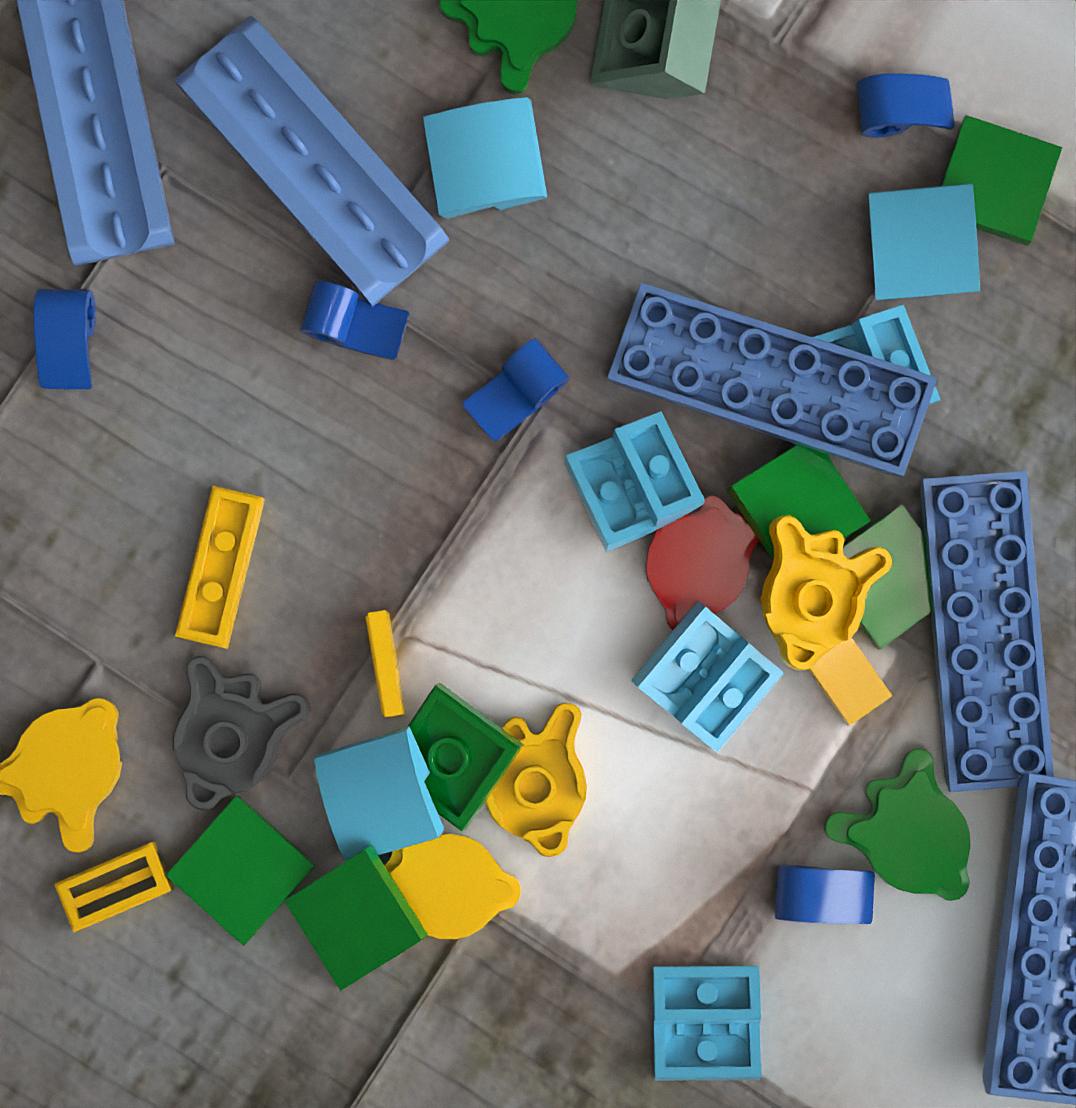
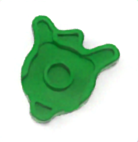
M439 0L441 13L447 19L460 22L467 27L469 46L473 54L484 56L493 50L499 51L502 54L501 85L505 91L511 94H521L527 89L534 65L542 56L554 51L568 38L574 27L577 12V0Z
M923 749L910 750L904 756L900 772L896 777L872 780L867 783L864 792L871 804V809L868 813L836 812L827 817L824 824V831L827 837L833 841L848 844L860 850L865 855L872 870L890 886L913 894H936L949 901L960 899L968 891L970 880L966 869L970 852V831L966 819L958 807L939 789L934 776V760L928 751Z

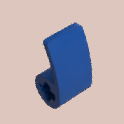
M888 73L866 77L856 84L861 131L865 137L881 138L893 136L904 132L912 125L948 130L953 129L955 126L950 83L946 78L920 74Z
M315 281L300 331L311 338L329 344L394 360L399 352L409 312L381 304H376L372 307L368 301L359 299V294L349 288L331 282Z
M38 289L36 291L34 299V337L38 378L41 388H92L88 336H92L95 329L96 308L94 295L91 290Z
M537 339L529 341L518 349L502 366L503 372L462 403L463 407L493 441H498L559 392L570 379L568 374Z
M777 865L774 918L806 923L871 924L873 920L875 873L864 870H835L810 866Z

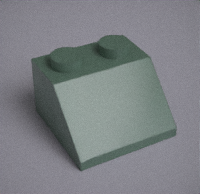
M605 0L590 84L599 88L663 99L705 94L721 0Z

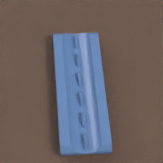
M17 0L66 242L73 264L79 266L174 245L172 227L124 0Z
M250 15L227 34L214 48L201 56L174 79L177 86L372 307L450 241L432 216L253 16Z
M642 282L607 377L609 381L619 386L904 478L938 380L937 377Z
M1027 471L921 479V510L932 606L931 624L944 773L948 792L1018 787L1025 773L1054 777Z
M1025 773L1018 786L982 1076L985 1092L989 1095L1076 1105V780Z

